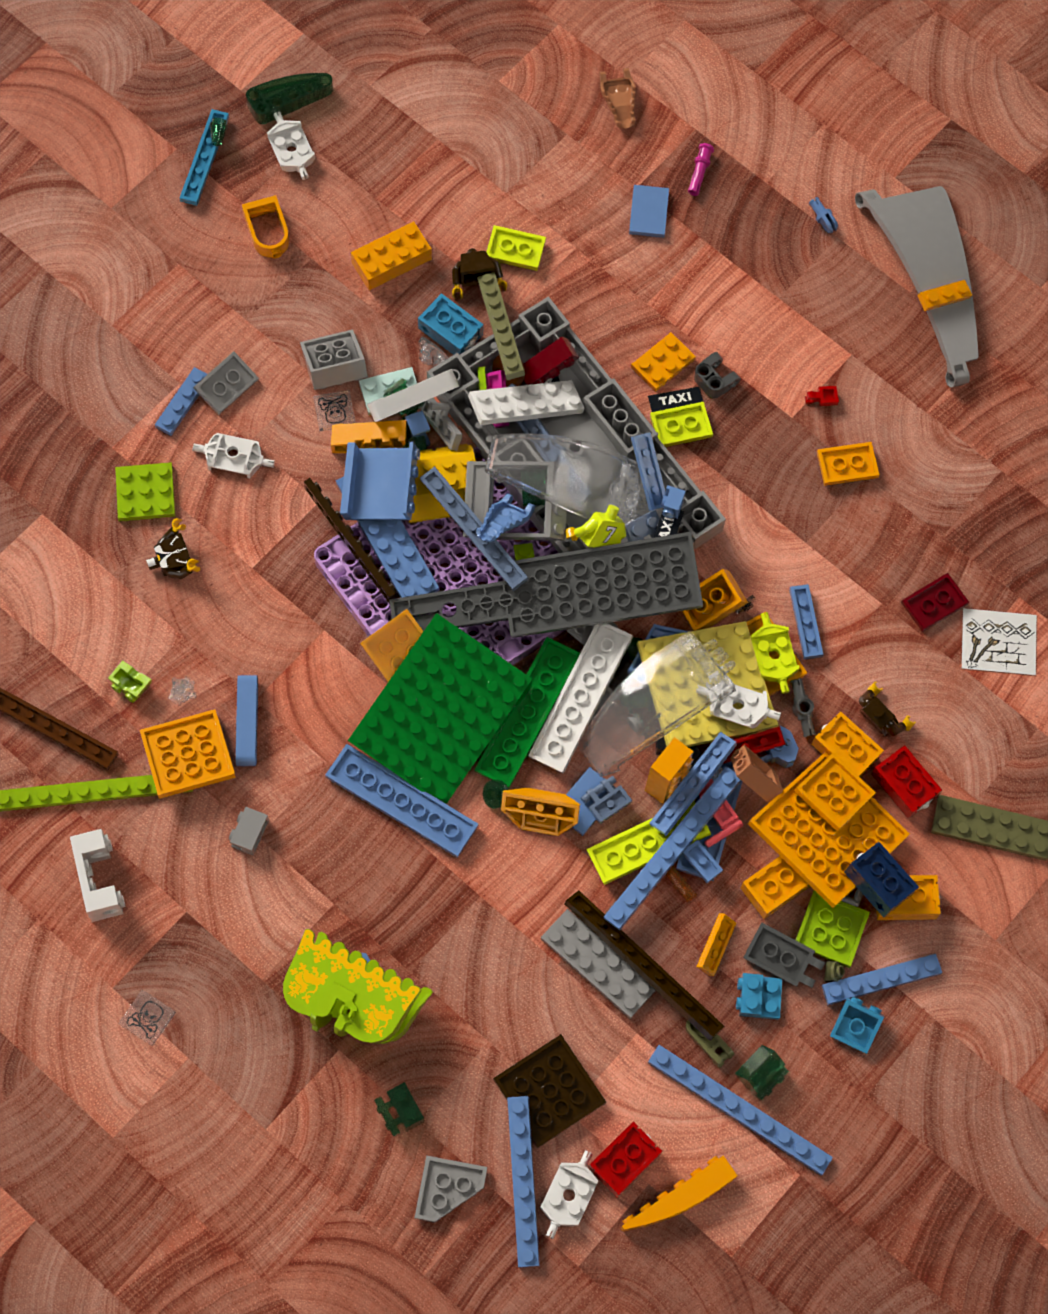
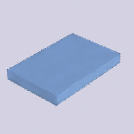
M634 185L629 234L665 237L669 188Z
M590 767L566 794L580 804L578 824L572 828L582 836L597 819L589 810V806L594 804L593 801L590 800L584 804L581 797L590 788L594 789L600 785V782L604 779ZM604 790L597 796L601 799L608 793Z

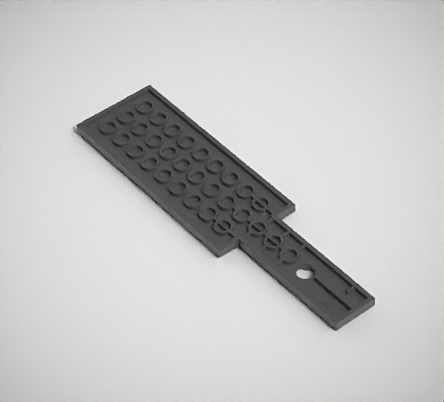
M691 532L515 560V563L529 580L514 591L503 579L501 582L390 599L392 619L405 609H408L412 616H416L414 619L423 631L437 613L458 628L508 620L511 638L703 608ZM451 603L456 606L457 611L454 616L446 617L442 614V609L446 604Z

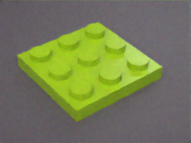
M172 462L115 467L119 521L175 517Z
M813 891L796 941L815 950L814 955L833 962L838 961L841 965L850 968L870 912L840 901L832 908L816 891Z

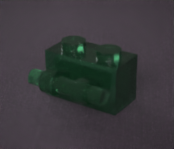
M761 1045L737 1070L735 1075L746 1088L756 1092L755 1096L762 1101L765 1096H769L772 1093V1089L778 1083L781 1084L785 1079L784 1076L789 1071L784 1067L786 1064L775 1050Z
M405 1082L387 1091L389 1102L384 1103L382 1097L374 1100L377 1105V1112L384 1118L386 1122L385 1127L388 1131L390 1130L393 1137L400 1134L397 1126L401 1124L407 1132L424 1123V1117ZM391 1108H394L398 1118H392L389 1112Z

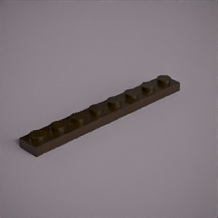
M311 478L305 480L304 488L390 604V599H396L395 593L397 591L393 584H388L384 579L386 576L382 569L376 568L373 557L370 554H366L363 550L362 542L353 537L354 533L349 525L345 526L342 522L341 514L338 510L334 511L331 507L332 502L330 499L322 495V489L317 482L314 483Z

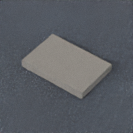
M233 351L197 383L193 389L220 415L258 381L259 377Z

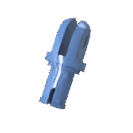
M815 197V201L812 199L809 205L817 215L816 221L822 225L827 233H833V230L836 231L838 223L832 215L831 209H826L818 197Z

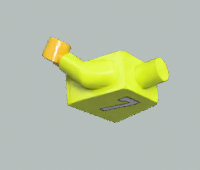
M609 505L606 513L594 512L591 518L581 527L567 528L565 530L566 538L569 539L571 537L572 541H577L578 537H580L588 547L593 548L621 543V540L626 537L625 523L617 516L619 508L615 505Z

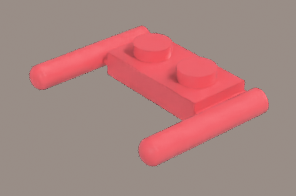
M712 778L699 793L700 798L714 782ZM727 800L713 815L722 831L704 842L705 846L708 848L744 826Z

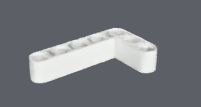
M450 369L389 396L372 401L367 406L374 422H377L457 388L459 384L453 370Z

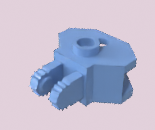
M780 726L785 745L766 750L767 755L760 758L766 763L775 762L784 768L793 766L799 748L791 731Z

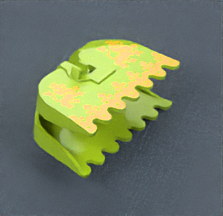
M305 929L298 950L283 982L284 998L291 1009L310 1016L312 1029L316 1032L327 1025L333 1017L337 1018L334 1032L340 1037L350 1034L363 1042L387 1044L397 1041L405 1035L421 1008L432 995V989L415 986L414 981L410 978H405L402 981L394 969H388L384 972V969L380 967L377 960H370L367 963L366 959L362 958L363 956L360 951H353L350 954L342 942H336L332 946V942L324 932L318 933L314 943V932L310 929Z

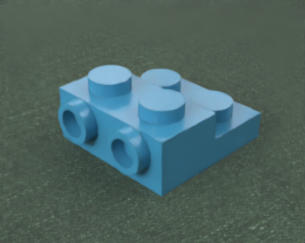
M743 973L742 977L738 978L737 990H741L740 998L737 997L736 1010H739V1016L779 1020L782 979L763 977L760 974Z
M852 996L851 999H846L830 1036L867 1054L884 1019V1015L881 1014V1009L872 1005L868 1008L862 1005V1000Z

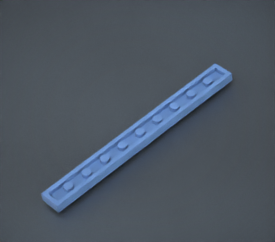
M727 766L605 914L604 919L619 931L739 785L741 780L736 776L735 772Z
M658 1045L649 1059L648 1063L808 1168L821 1176L825 1172L833 1158L832 1156L664 1047Z

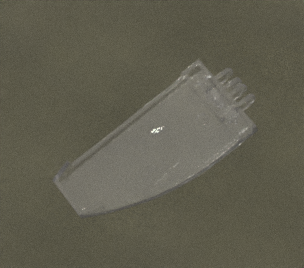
M497 434L492 437L485 472L499 484L506 482L588 520L594 512L606 513L609 505H615L619 508L617 516L625 524L642 516L636 513V510H646L645 504H647V500L639 495V493L645 494L643 485H641L642 480L637 461L600 445L564 436Z
M689 630L639 665L611 693L590 723L578 745L580 751L600 777L620 771V765L717 700L722 701L736 691L735 684L726 674L735 667V662L731 660L720 667L729 656L722 647H718L709 653L718 644L716 639H712L702 645Z

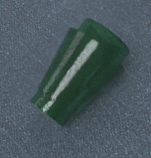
M213 118L212 122H210L211 144L214 146L222 145L228 127L225 119Z

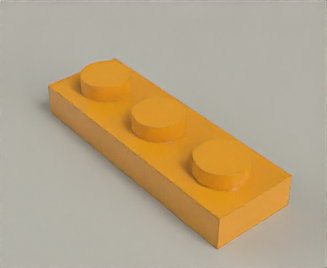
M962 280L920 292L917 296L924 311L970 299L972 293L966 281Z
M719 913L696 966L709 976L715 975L736 926V922L726 914Z

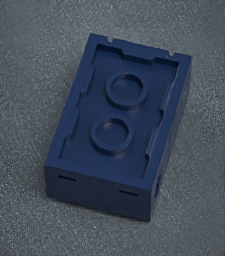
M880 842L876 843L865 853L859 854L857 859L844 871L883 918L911 897L919 888Z

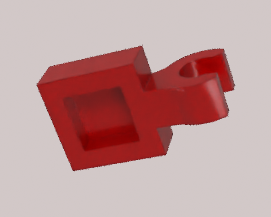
M819 386L817 392L808 391L807 396H805V403L813 404L819 401L820 406L838 405L837 386Z

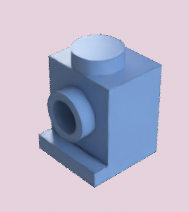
M667 485L666 494L661 503V507H664L663 516L678 519L685 499L684 490Z

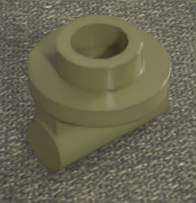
M826 961L824 981L841 980L845 974L844 967L838 961Z

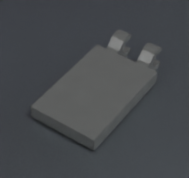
M761 922L743 957L795 986L800 981L813 988L816 980L804 974L808 964L820 970L825 965V962L813 957L815 950Z

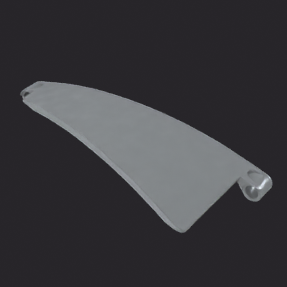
M942 186L883 199L874 189L856 193L855 203L857 207H867L871 211L874 219L884 231L904 264L918 294L962 280L966 281L972 293L958 224L947 192ZM973 296L970 299L926 311L947 362L945 379L949 387L969 383L970 374L966 362L977 360L979 357Z

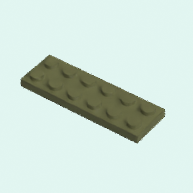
M944 795L938 796L931 833L1044 861L1048 859L1047 820Z

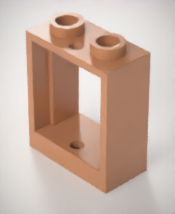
M743 745L740 749L734 751L730 758L736 776L768 803L783 792L777 772L747 746Z

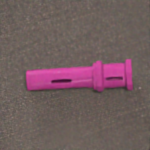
M703 143L699 145V154L695 158L696 167L688 189V193L692 196L699 195L705 170L711 163L710 157L714 152V147L710 144Z

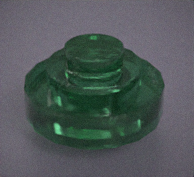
M491 780L485 784L482 794L483 800L488 807L493 809L501 808L502 793L505 790H509L503 781Z

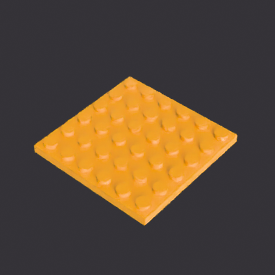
M824 752L747 824L834 908L856 887L844 871L857 859L859 854L865 853L878 842L891 854L910 833L873 797L838 832L794 791L801 782L830 756L827 752Z

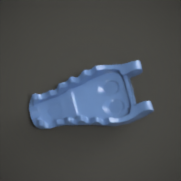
M507 493L499 502L492 504L491 508L489 507L484 523L480 528L477 527L476 529L477 537L487 543L494 542L501 534L525 524L532 516L536 505L528 503L525 510L511 504L513 495Z

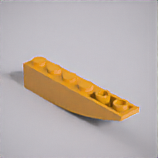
M716 1155L707 1162L709 1166L703 1170L699 1167L690 1173L691 1178L686 1182L682 1179L673 1185L675 1188L670 1193L664 1191L657 1196L658 1201L653 1205L649 1202L639 1209L641 1211L640 1214L635 1217L632 1214L622 1221L624 1225L621 1227V1230L625 1232L647 1227L684 1213L728 1185L738 1175L724 1155L720 1158Z

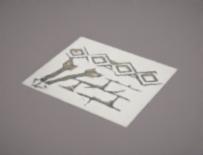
M963 608L962 668L1036 675L1037 615Z

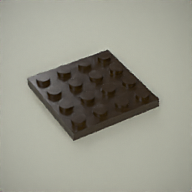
M562 1034L493 1078V1081L506 1100L508 1097H529L531 1139L537 1148H540L606 1104L605 1099Z

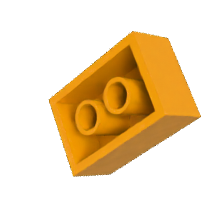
M721 569L700 583L703 608L685 610L683 613L694 631L712 627L747 604L748 601L731 572Z

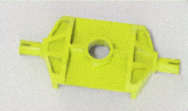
M765 612V614L761 613L763 626L751 635L761 678H764L765 681L780 684L782 694H785V692L789 693L787 679L794 676L800 668L797 665L790 641L789 627L772 624L768 612ZM775 651L779 654V658L772 659L769 653Z

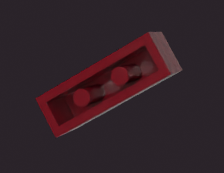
M560 337L524 363L526 372L524 381L527 385L545 383L548 379L557 377L561 370L571 367L579 356L569 339Z

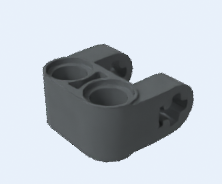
M718 352L712 353L698 364L694 375L695 382L710 398L720 397L735 387L741 380L735 371L721 378L714 370L723 361L722 356Z

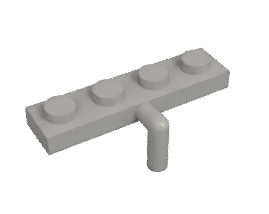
M434 398L424 401L421 411H423L425 418L449 449L457 451L463 434L448 417L450 404L438 403Z

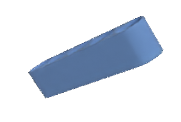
M238 675L236 766H256L258 675Z

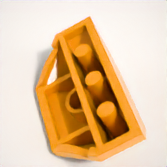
M520 788L503 791L501 811L521 830L559 836L578 824L580 804L566 794L533 788Z

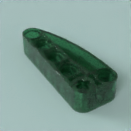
M305 73L274 79L248 89L246 92L247 106L257 123L267 124L276 120L274 117L276 112L277 115L278 112H281V115L285 116L331 95L333 92V79L328 73Z

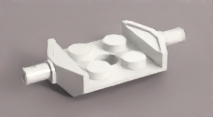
M277 112L274 113L277 124L267 132V136L281 169L286 172L297 171L300 173L302 180H305V178H309L306 167L315 160V153L308 143L301 122L283 120L281 112H278V115ZM293 146L296 148V150L290 152L287 150V148Z
M221 433L213 435L205 446L194 443L192 451L201 452L206 455L208 470L217 468L245 474L247 478H251L262 465L274 468L275 460L265 459L261 455L258 441ZM235 449L238 451L236 456L228 455L230 450Z
M723 678L710 690L698 686L696 694L706 696L707 700H709L710 715L752 729L757 727L767 717L779 721L781 712L768 708L766 691H763L762 694L729 683L727 678ZM735 703H741L744 707L738 710L735 709L733 705Z
M585 1150L581 1161L578 1163L560 1164L541 1204V1210L551 1221L546 1236H550L552 1239H554L558 1227L579 1225L597 1186L598 1180L587 1166L593 1155L591 1152L586 1158L588 1151ZM572 1190L575 1198L572 1201L565 1200L563 1197L564 1191Z

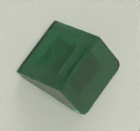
M425 436L411 437L403 446V448H409L410 442H414L420 451L427 449Z

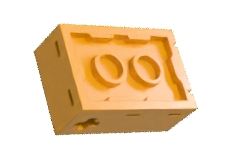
M841 711L828 724L822 727V730L815 736L811 744L821 754L827 752L829 755L834 753L860 778L884 752L877 743Z
M779 856L745 880L740 889L762 918L766 919L811 886Z
M909 875L919 888L886 917L883 918L876 910L877 920H936L941 914L939 887L937 884L938 875Z

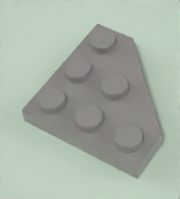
M426 1156L414 1219L435 1223L483 1190L487 1167Z

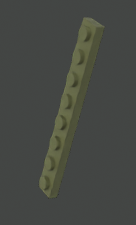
M495 272L477 277L506 378L510 380L524 376V369Z

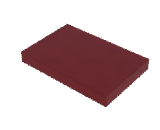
M948 573L901 601V604L922 632L970 603Z

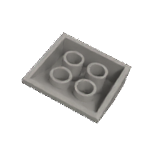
M353 330L300 342L314 390L325 389L329 386L341 385L368 377L365 359Z

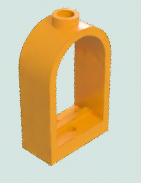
M274 195L242 204L243 215L255 250L264 257L274 259L281 257L288 249L289 234L277 196ZM276 211L284 237L278 244L264 245L258 241L250 218Z

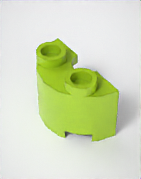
M124 661L108 677L113 683L111 688L119 694L122 691L126 694L125 697L132 703L152 683L149 677L137 672Z

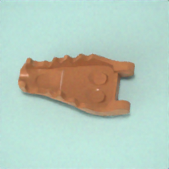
M629 68L623 69V78L610 80L606 79L605 71L599 72L600 90L614 116L616 126L622 129L633 127L636 121L634 115L636 87Z

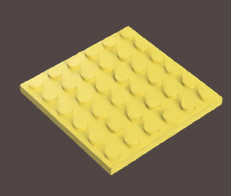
M746 621L637 642L666 746L669 745L674 737L687 747L713 742L720 732L730 738H736L778 725L776 719L767 717V719H764L757 727L752 729L710 715L709 700H707L706 696L696 694L698 686L710 690L723 678H727L729 683L762 694L763 691H766L768 708L774 710L765 680L761 678ZM735 703L733 705V707L738 710L744 707L741 703Z

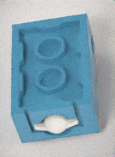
M442 293L418 317V329L453 355L456 353L460 355L467 351L483 336L484 324Z

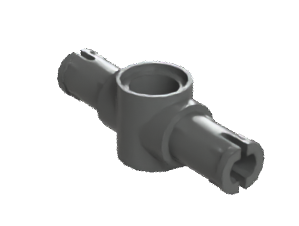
M800 678L790 681L795 697L793 698L792 711L798 718V721L801 722L803 736L808 737L816 735L812 722L814 704L806 695L803 679ZM800 703L806 706V712L800 710Z

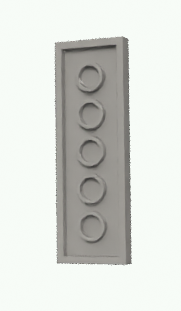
M569 909L541 936V940L629 1019L656 991Z

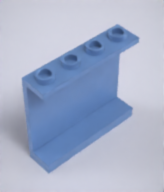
M348 442L340 514L345 520H411L412 513L415 511L413 497L417 492L415 478L418 477L417 460L420 459V450L414 442H410L409 448H359L355 442Z

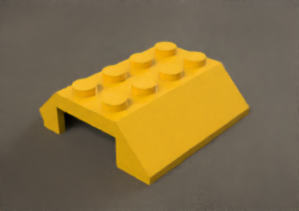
M467 443L460 444L457 451L450 450L448 446L436 448L435 451H432V449L420 451V459L417 460L418 477L415 478L417 492L413 497L415 511L412 513L409 524L451 517L420 480V477L434 466L465 502L467 462L476 461L472 445H467Z

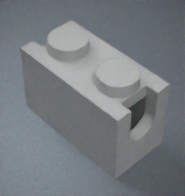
M245 807L244 812L241 811L238 815V825L236 829H232L229 840L232 848L254 855L269 822V818L264 813Z

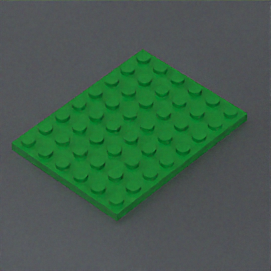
M436 613L347 741L421 792H427L447 804L528 687L532 678Z

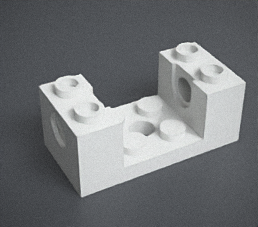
M102 829L71 836L70 840L86 913L91 921L95 922L124 914L122 908L126 906L121 891H116L114 885L97 889L93 878L90 877L94 876L90 863L111 858L110 852L113 851L108 834L104 835Z

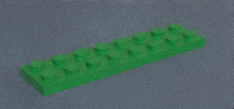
M546 637L526 674L532 678V681L492 737L475 768L476 773L510 789L580 655L579 652Z

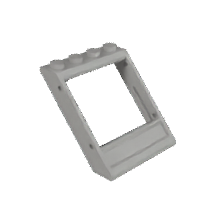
M467 462L465 503L482 523H484L486 513L489 512V507L491 508L493 504L495 470L547 469L544 533H503L496 540H565L569 465L557 462Z

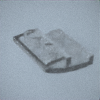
M424 337L420 338L418 342L419 359L424 364H431L432 368L448 359L447 355L436 344Z

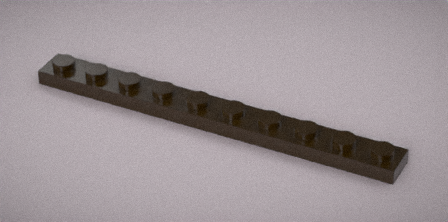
M578 890L565 901L564 905L709 1041L723 1030L725 1026L627 934L622 930L619 931L604 919L605 914L583 893Z

